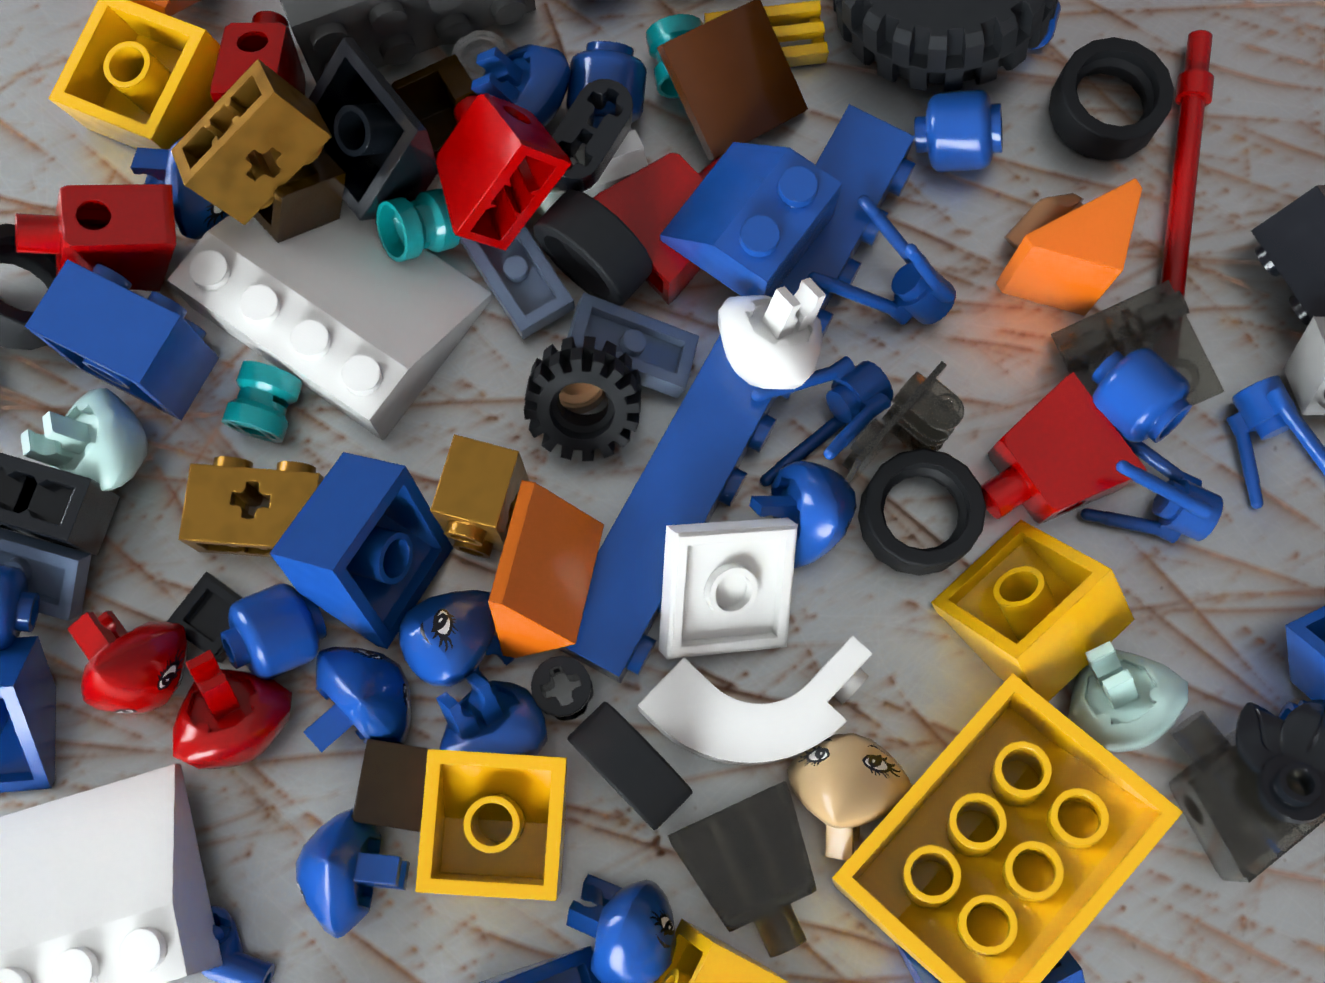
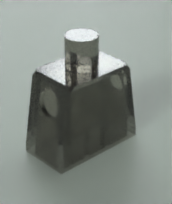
M1203 710L1188 717L1170 733L1193 761L1192 764L1169 782L1170 791L1213 867L1223 880L1250 883L1325 821V812L1316 820L1306 824L1287 823L1272 817L1263 808L1258 798L1256 784L1258 774L1243 761L1237 752L1236 730L1224 737ZM1287 777L1286 780L1289 788L1294 793L1305 796L1303 788L1296 781Z
M786 781L667 835L671 846L729 932L754 921L770 958L788 952L807 941L791 903L817 890L793 800Z

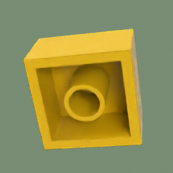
M98 0L48 99L93 132L136 149H170L215 104L210 94L220 44L206 29L132 1Z

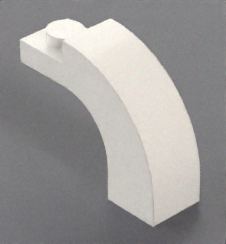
M852 636L800 691L781 701L766 704L742 702L724 694L683 657L637 705L638 711L670 741L699 757L714 762L744 766L779 762L797 756L820 744L847 722L828 701L834 697L843 705L869 677L860 667L872 653Z

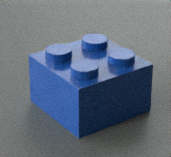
M67 259L25 327L76 368L182 421L219 359L203 340L207 333L195 323L184 318L187 310L172 299L155 291H152L148 299L130 291L131 282L112 269L96 264L93 270L90 271Z

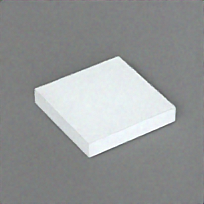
M787 517L666 525L659 651L666 659L787 647L798 524Z

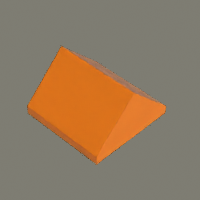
M1134 178L1026 234L996 281L1000 291L1004 294L1085 316L1123 271L1143 189L1137 179Z
M522 480L488 601L502 654L512 658L576 644L604 528L603 523L536 482Z

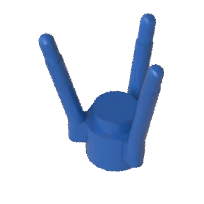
M861 195L858 198L861 208L906 262V265L897 271L892 280L891 287L894 292V300L891 301L818 272L809 273L807 278L810 277L818 287L888 314L900 325L906 324L912 317L924 325L940 321L948 314L955 302L956 290L953 285L932 267L916 245L907 243L869 196Z
M845 356L830 367L814 371L806 382L796 389L757 388L751 393L752 399L754 401H762L833 380L831 390L826 394V401L834 417L760 478L761 485L770 486L781 467L791 462L802 461L847 424L824 450V457L826 459H834L874 417L889 408L893 400V389L882 369L870 361H862L855 366L852 360Z
M1272 376L1256 382L1232 397L1238 413L1226 418V421L1236 438L1245 485L1247 486L1250 504L1253 508L1259 509L1263 506V497L1250 437L1251 432L1256 431L1261 440H1266L1291 429L1325 476V447L1297 411L1298 409L1280 376Z
M1123 437L1135 455L1169 479V481L1165 482L1125 460H1121L1116 464V470L1119 473L1157 493L1152 505V512L1160 517L1159 520L1155 521L1085 508L1081 511V518L1107 526L1153 534L1171 543H1175L1181 534L1196 541L1205 539L1213 531L1221 517L1223 510L1222 497L1201 487L1202 480L1183 472L1144 442L1131 443Z

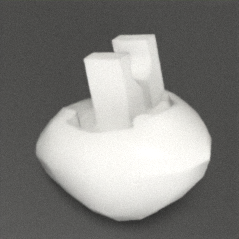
M810 277L801 280L799 289L794 296L783 286L776 289L773 297L766 295L729 297L719 309L718 326L727 360L738 376L748 384L763 389H796L802 386L814 373L820 356L823 337L821 321L817 314L826 294Z

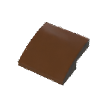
M761 0L748 2L657 47L708 160L722 156L733 142L747 143L808 110Z

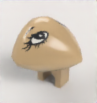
M855 733L835 734L796 757L787 769L792 792L809 812L826 824L825 857L848 860L854 853V841L859 840L860 826L888 815L912 787L903 768L885 749L872 739Z

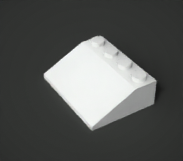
M343 199L340 219L279 243L254 217L246 225H243L229 215L203 235L167 279L191 308L279 369L299 378L306 388L381 440L387 437L493 299L490 291L427 249H423L421 255L415 259L403 262L394 261L383 248L377 230L376 219L360 221Z
M181 764L169 765L0 817V983H165L223 965L219 943L212 931L215 924Z

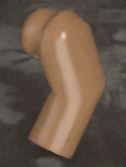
M1070 193L1040 199L1004 238L1012 247L1017 249L1026 234L1082 206L1083 198Z

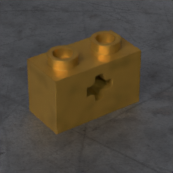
M257 59L173 147L171 152L186 187L243 225H246L260 209H265L273 203L274 192L278 187L285 185L303 166L312 163L320 155L324 144L332 135L315 103Z
M454 434L430 511L444 530V535L454 539L453 547L455 549L483 558H490L492 549L502 552L521 481H529L520 452Z
M229 456L214 457L213 465L190 463L178 540L198 552L272 557L270 555L271 550L324 477L320 473H316V467L294 461L278 462L276 470L253 468L251 461ZM264 496L270 501L269 508H257L253 517L248 513L249 506H260Z

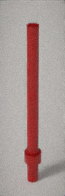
M1196 30L1189 33L1184 72L1180 73L1177 77L1175 102L1180 106L1153 343V351L1175 369L1177 368L1204 111L1205 106L1212 102L1214 75L1209 72L1213 35L1206 30Z

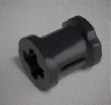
M566 656L551 657L541 663L533 674L531 682L532 696L538 707L545 714L554 716L560 721L574 720L586 712L588 703L594 695L593 684L584 665L576 659ZM562 673L566 675L570 682L578 680L581 682V686L572 690L573 702L564 706L556 697L546 698V692L555 687L553 677Z

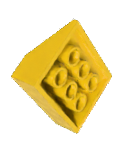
M1012 673L837 871L832 880L834 886L941 983H1041L1180 817L1183 811Z

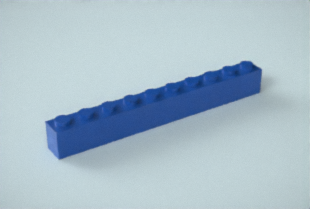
M849 104L815 164L843 183L834 216L780 287L785 286L794 296L799 289L801 280L806 279L811 272H818L852 285L862 264L854 260L853 257L862 242L872 246L880 233L870 220V217L859 205L858 198L861 195H867L880 209L889 192L898 197L900 196L916 163L907 159L915 136ZM880 209L888 217L889 213ZM819 287L826 294L817 314L821 321L824 336L834 315L825 309L834 293ZM721 334L597 553L576 644L557 648L619 683L622 682L628 670L639 675L657 641L647 635L658 614L661 613L666 525L709 523L720 502L730 507L747 476L746 472L739 469L741 462L749 448L760 453L777 420L768 415L777 397L762 401H754L752 399V391L759 387L748 384L734 371L727 360ZM792 393L782 395V397L788 400Z

